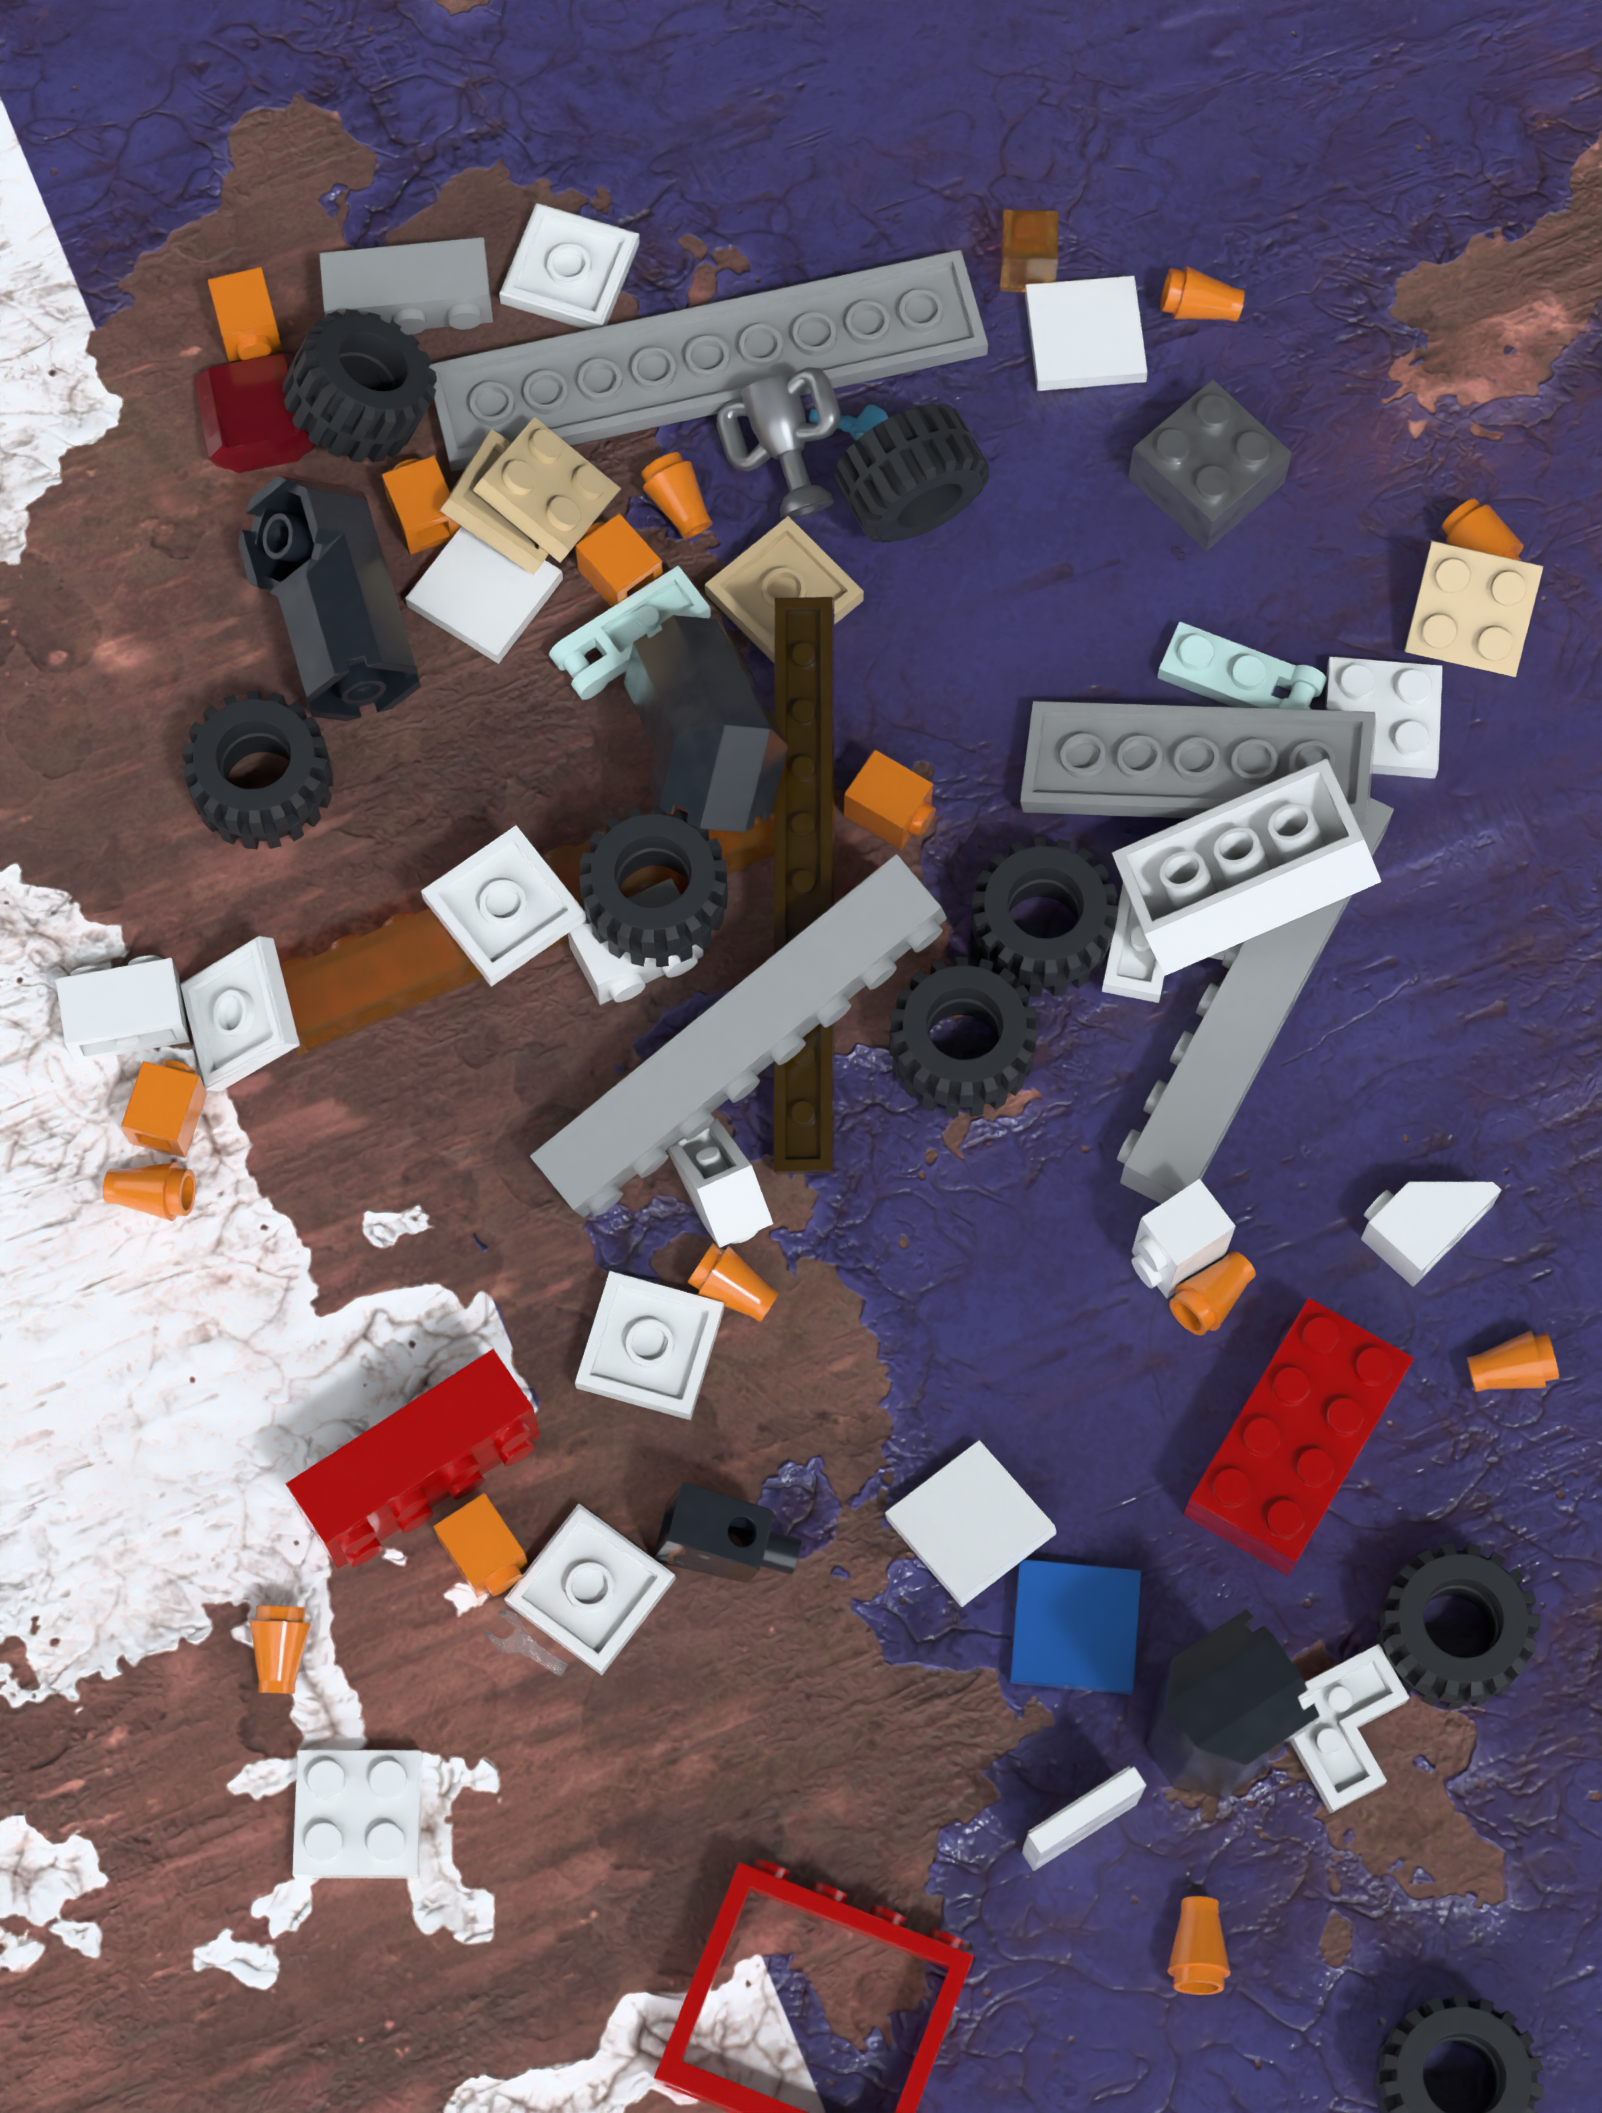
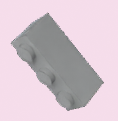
M484 237L319 253L325 317L327 314L335 311L344 315L346 310H358L363 316H367L371 312L380 315L381 320L389 324L392 320L402 326L400 330L406 335L418 334L430 328L453 327L456 329H471L481 323L493 322Z

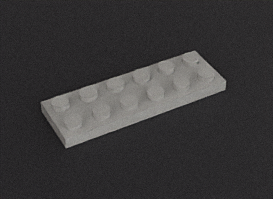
M1033 701L1020 803L1023 812L1192 818L1324 759H1328L1357 825H1367L1376 734L1375 712Z

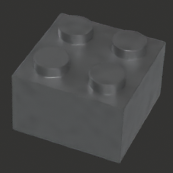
M1211 380L1133 447L1128 479L1207 551L1285 483L1292 452L1219 384Z

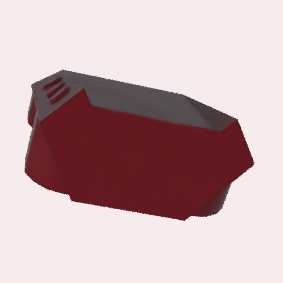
M282 353L211 367L194 377L208 458L217 467L243 473L298 462L303 455L310 453L316 447L314 443L308 440L310 434L306 430H299L292 420L295 414L288 412L284 404L287 394L282 392L283 382L296 355Z

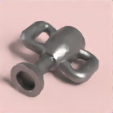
M806 367L794 375L780 374L759 380L741 390L742 399L731 401L723 406L717 416V429L727 460L735 469L748 472L758 468L771 457L780 460L790 491L784 497L780 507L782 520L787 516L791 519L807 516L833 504L834 500L828 491L821 486L811 485L801 455L805 442L824 439L832 435L840 424V409L830 378L820 368ZM807 385L809 386L819 417V423L817 424L806 423L805 411L799 394ZM738 416H748L751 428L760 442L750 454L748 453L738 423Z

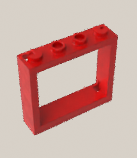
M756 1859L753 1867L739 1862L655 2073L654 2080L656 2084L727 2113H809L683 2062L748 1894L752 1891L948 1970L895 2113H916L974 1955L963 1951L965 1941L938 1929L931 1928L928 1936H924L904 1928L907 1918L877 1905H872L869 1913L846 1905L848 1895L826 1884L814 1882L811 1890L788 1882L790 1872L771 1862Z

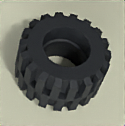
M346 310L344 315L335 311L327 314L324 321L319 319L308 332L283 382L282 392L287 394L284 404L288 412L295 414L292 420L299 430H306L310 434L308 440L316 446L320 443L329 448L328 453L340 457L341 454L349 456L350 461L361 463L365 457L373 463L383 461L386 455L394 457L400 453L403 446L408 444L436 393L434 388L437 382L436 371L429 368L432 360L428 353L418 349L420 342L412 334L408 336L400 330L402 326L392 320L389 324L381 320L380 315L371 312L367 316H363L358 310Z
M948 404L923 405L900 412L880 422L863 434L846 450L847 452L840 458L837 464L838 468L835 471L836 482L865 535L871 541H881L882 543L914 538L948 522L962 512L981 493L990 477L988 474L990 467L956 408H951Z
M247 691V700L238 702L235 694L223 698L225 707L219 711L211 705L203 712L206 723L201 725L194 722L188 732L192 743H184L182 753L186 764L182 766L184 778L197 813L202 815L204 824L212 833L219 829L222 840L234 845L239 837L242 838L244 847L247 849L257 850L259 841H267L270 849L282 847L280 841L282 837L290 835L293 842L303 837L302 826L305 823L315 827L321 820L318 806L328 808L331 800L329 786H333V772L324 736L321 735L320 727L314 717L307 718L305 708L296 701L287 707L284 695L273 692L269 700H263L260 691ZM272 752L290 761L282 777L264 788L244 789L227 781L232 768L241 759L253 753Z
M652 805V814L641 815L639 807L628 809L627 820L620 822L616 815L605 822L606 835L595 831L589 840L590 853L583 852L580 862L581 875H579L586 922L587 924L591 923L592 934L599 944L608 941L609 953L619 959L625 952L630 953L631 964L644 967L646 958H656V967L669 966L668 957L678 955L682 963L693 957V945L696 944L704 950L712 942L711 930L719 931L724 922V909H727L728 885L726 860H722V847L717 838L709 840V829H700L689 825L686 822L687 812L677 809L672 817L665 815V811L659 809L657 805ZM649 866L670 868L682 875L689 884L685 892L677 900L661 907L637 905L627 899L620 891L622 884L632 873Z
M1046 837L1033 838L1031 848L1025 849L1021 841L1009 845L1007 858L998 852L990 859L989 871H981L977 879L976 892H973L970 940H975L974 953L978 961L980 962L982 958L993 962L992 972L997 975L1004 968L1015 975L1013 987L1017 988L1020 985L1030 987L1029 994L1033 997H1041L1042 988H1051L1053 996L1066 994L1069 982H1072L1077 989L1088 983L1089 972L1097 974L1104 965L1105 956L1110 952L1117 922L1118 906H1115L1117 899L1114 883L1106 884L1109 872L1102 863L1092 867L1090 865L1092 853L1083 847L1077 854L1069 851L1070 842L1058 839L1057 847L1046 846ZM1047 897L1064 904L1074 915L1077 924L1069 932L1059 937L1038 938L1022 931L1012 920L1010 911L1017 904L1029 898Z
M967 956L956 957L955 966L946 967L943 959L931 963L930 975L927 976L919 970L911 977L910 989L904 987L901 989L897 996L896 1009L892 1011L889 1047L890 1056H893L892 1068L896 1078H904V1090L911 1098L918 1093L923 1095V1107L934 1111L937 1104L946 1106L945 1116L958 1117L959 1108H969L971 1117L983 1115L984 1105L988 1103L992 1105L994 1110H997L1006 1104L1008 1093L1016 1096L1022 1089L1024 1077L1029 1076L1033 1066L1038 1030H1036L1038 1020L1035 1006H1028L1030 994L1024 985L1017 988L1013 987L1015 975L1005 968L999 975L993 973V962L981 958L979 967L969 966ZM968 1015L986 1023L996 1035L998 1043L984 1056L971 1060H960L949 1057L939 1051L932 1043L928 1033L938 1022L947 1017Z
M1452 1543L1441 1545L1435 1553L1431 1554L1428 1549L1417 1555L1410 1565L1406 1564L1399 1572L1382 1600L1384 1602L1377 1613L1376 1625L1380 1626V1632L1376 1637L1377 1644L1381 1646L1382 1650L1386 1651L1387 1659L1392 1668L1403 1678L1401 1683L1405 1691L1410 1694L1413 1688L1423 1693L1421 1702L1432 1706L1440 1700L1446 1702V1709H1460L1465 1703H1471L1475 1707L1486 1703L1494 1695L1496 1697L1499 1696L1525 1669L1526 1663L1534 1654L1538 1641L1534 1640V1635L1540 1629V1615L1532 1614L1531 1608L1537 1602L1533 1590L1523 1591L1520 1583L1525 1577L1517 1567L1509 1573L1501 1566L1505 1557L1496 1552H1493L1489 1558L1481 1556V1546L1467 1544L1463 1551H1456L1455 1544ZM1441 1596H1457L1470 1601L1478 1607L1485 1616L1490 1629V1644L1487 1650L1480 1656L1459 1658L1439 1649L1428 1636L1424 1625L1423 1614L1428 1602Z
M1453 1995L1449 1999L1441 2000L1439 1997L1430 2000L1419 2008L1414 2009L1398 2022L1387 2034V2041L1379 2049L1376 2061L1379 2062L1378 2072L1373 2075L1374 2089H1379L1381 2100L1377 2102L1380 2113H1445L1433 2103L1426 2091L1423 2080V2067L1427 2055L1436 2046L1446 2042H1456L1470 2047L1482 2057L1488 2066L1492 2079V2093L1488 2105L1480 2113H1538L1534 2110L1536 2102L1542 2099L1544 2085L1538 2084L1537 2073L1543 2071L1541 2057L1534 2058L1529 2047L1535 2042L1528 2030L1521 2034L1515 2027L1514 2023L1518 2019L1508 2010L1502 2014L1494 2010V2002L1484 1998L1471 2001L1468 2000V1995Z

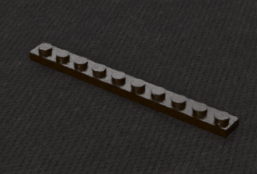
M832 597L775 598L774 718L788 744V749L774 800V954L835 905L834 600ZM820 1023L802 1038L806 1044L793 1058L782 1065H778L774 1061V1172L776 1174H835V1023L825 1028Z

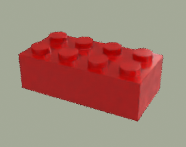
M1308 1298L1190 1497L1183 1516L1289 1577L1414 1358Z
M492 1349L285 1484L300 1513L336 1568L340 1569L347 1563L351 1567H357L379 1553L382 1549L380 1542L399 1529L404 1534L409 1533L426 1523L434 1514L431 1508L452 1495L454 1500H458L475 1491L485 1480L482 1475L501 1462L508 1467L524 1459L534 1450L535 1445L533 1441L541 1436L533 1406L495 1350Z

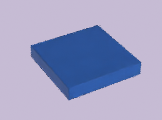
M1022 1560L1019 1562L1010 1684L1132 1695L1141 1570Z

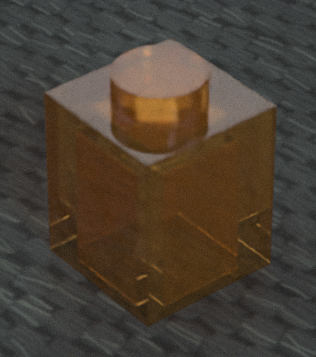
M1003 210L1000 240V291L1025 292L1027 284L1055 282L1058 263V211Z

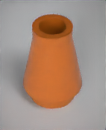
M1187 265L1182 270L1170 268L1162 290L1160 310L1172 313V319L1228 320L1237 322L1242 311L1245 291L1231 287Z
M673 452L658 458L644 468L641 472V476L645 481L643 490L675 525L683 539L695 537L712 525L691 461H684L679 452Z
M177 1162L129 1169H109L103 1182V1197L107 1204L121 1205L169 1221L175 1220L177 1216H188L195 1201L196 1181L194 1173L191 1169H182Z
M712 1243L687 1282L699 1290L698 1296L724 1302L725 1307L748 1315L760 1323L779 1295V1292L771 1288L730 1246L725 1251Z
M1230 1251L1220 1261L1176 1286L1175 1296L1169 1303L1174 1317L1185 1329L1195 1335L1202 1336L1208 1330H1218L1247 1284L1256 1276L1255 1269L1242 1254Z
M1529 1330L1481 1354L1466 1357L1475 1392L1492 1389L1546 1388L1547 1381L1559 1379L1557 1362L1548 1332L1533 1335L1532 1330Z
M256 1606V1621H250V1628L259 1679L258 1693L295 1694L296 1678L311 1623L305 1622L306 1607Z
M1192 1896L1181 1900V1915L1168 1967V1973L1174 1977V1989L1179 1992L1193 1995L1220 1993L1224 1990V1978L1231 1974L1219 1919V1902L1214 1898Z

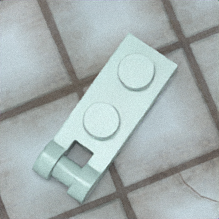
M676 566L560 640L552 647L549 656L559 670H567L572 676L571 686L582 700L590 699L601 692L608 682L627 671L633 642L646 633L648 638L661 631L660 624L672 615L710 618V606L681 568ZM594 647H597L603 657L590 665L584 655Z
M1179 622L1157 677L1231 707L1311 710L1309 706L1313 697H1319L1326 682V676L1314 667L1307 665L1295 666L1183 622ZM1276 685L1290 690L1289 698L1280 699L1272 696Z

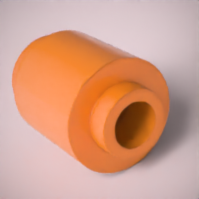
M1475 498L1460 505L1442 524V530L1448 535L1446 539L1447 544L1521 560L1519 554L1523 550L1524 544L1489 505L1482 506Z

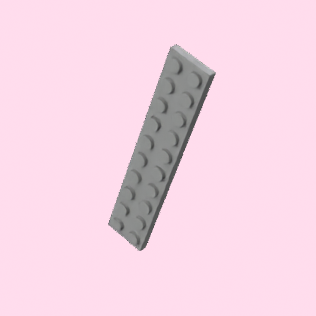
M957 250L430 364L429 368L436 371L437 382L434 385L436 389L434 403L452 472L466 469L481 442L491 429L510 442H513L534 417L571 446L718 414L726 403L742 399L740 392L746 386L775 375H794L806 367L820 368L830 378L832 388H838L985 356L988 353V341L962 252ZM808 385L801 391L800 396L810 394Z

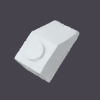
M718 1118L695 1138L686 1140L683 1136L667 1149L703 1225L719 1248L730 1243L745 1242L751 1239L758 1230L773 1224L752 1165Z
M1408 1182L1395 1196L1389 1190H1386L1364 1213L1369 1222L1361 1240L1414 1287L1493 1207L1501 1189L1493 1182Z

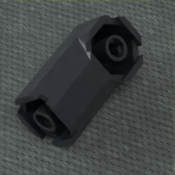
M276 476L250 498L246 514L255 516L251 531L242 529L238 547L249 584L260 589L269 590L270 594L277 596L279 599L311 715L316 718L349 721L362 717L359 707L375 703L377 713L393 709L421 688L416 663L364 492Z
M672 615L660 624L661 631L648 638L646 633L633 642L624 681L656 754L649 788L659 809L672 815L676 805L688 811L686 822L695 827L710 830L746 832L754 827L757 816L760 817L761 822L771 816L788 744L742 652L728 637L717 619Z
M1244 1610L1173 1657L1154 1697L1151 1723L1145 1748L1173 1789L1187 1792L1193 1790L1207 1793L1211 1797L1226 1799L1264 1774L1282 1746L1312 1727L1320 1717L1315 1704L1303 1710L1298 1696L1308 1690L1303 1677L1274 1635L1265 1626L1254 1632L1249 1629L1255 1617L1247 1610Z

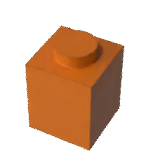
M261 267L208 279L229 363L267 357L270 353L282 351Z
M435 456L423 460H405L397 464L392 471L382 474L387 501L410 555L446 543L453 538L460 529V524L440 511L450 492Z
M620 513L607 523L598 522L589 527L579 539V543L575 545L579 572L611 608L663 575L662 560Z
M874 750L844 794V817L902 850L912 834L918 838L923 835L935 815L936 808L932 806L933 783L879 751Z
M163 1060L161 1065L146 1061L142 1062L121 1124L130 1144L186 1158L207 1096L200 1076L195 1074L196 1071L192 1067L174 1060Z
M485 1493L433 1526L439 1542L477 1599L488 1591L492 1596H497L510 1589L523 1577L520 1570L528 1565L525 1552Z

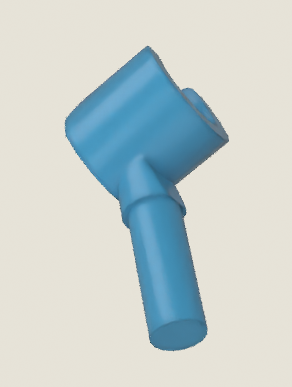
M867 405L857 419L848 415H840V424L837 428L842 429L844 432H849L856 441L871 428L886 420L888 416L879 407ZM812 409L809 415V422L817 424L819 423V417L816 409Z

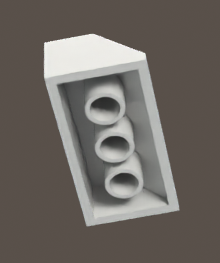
M1324 759L1112 852L1143 932L1164 976L1381 882L1363 835L1328 759Z

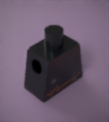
M682 1482L666 1504L653 1559L662 1564L748 1583L760 1571L761 1567L792 1575L798 1560L801 1539L770 1531L774 1511ZM728 1534L737 1536L741 1540L743 1548L734 1545L730 1541Z

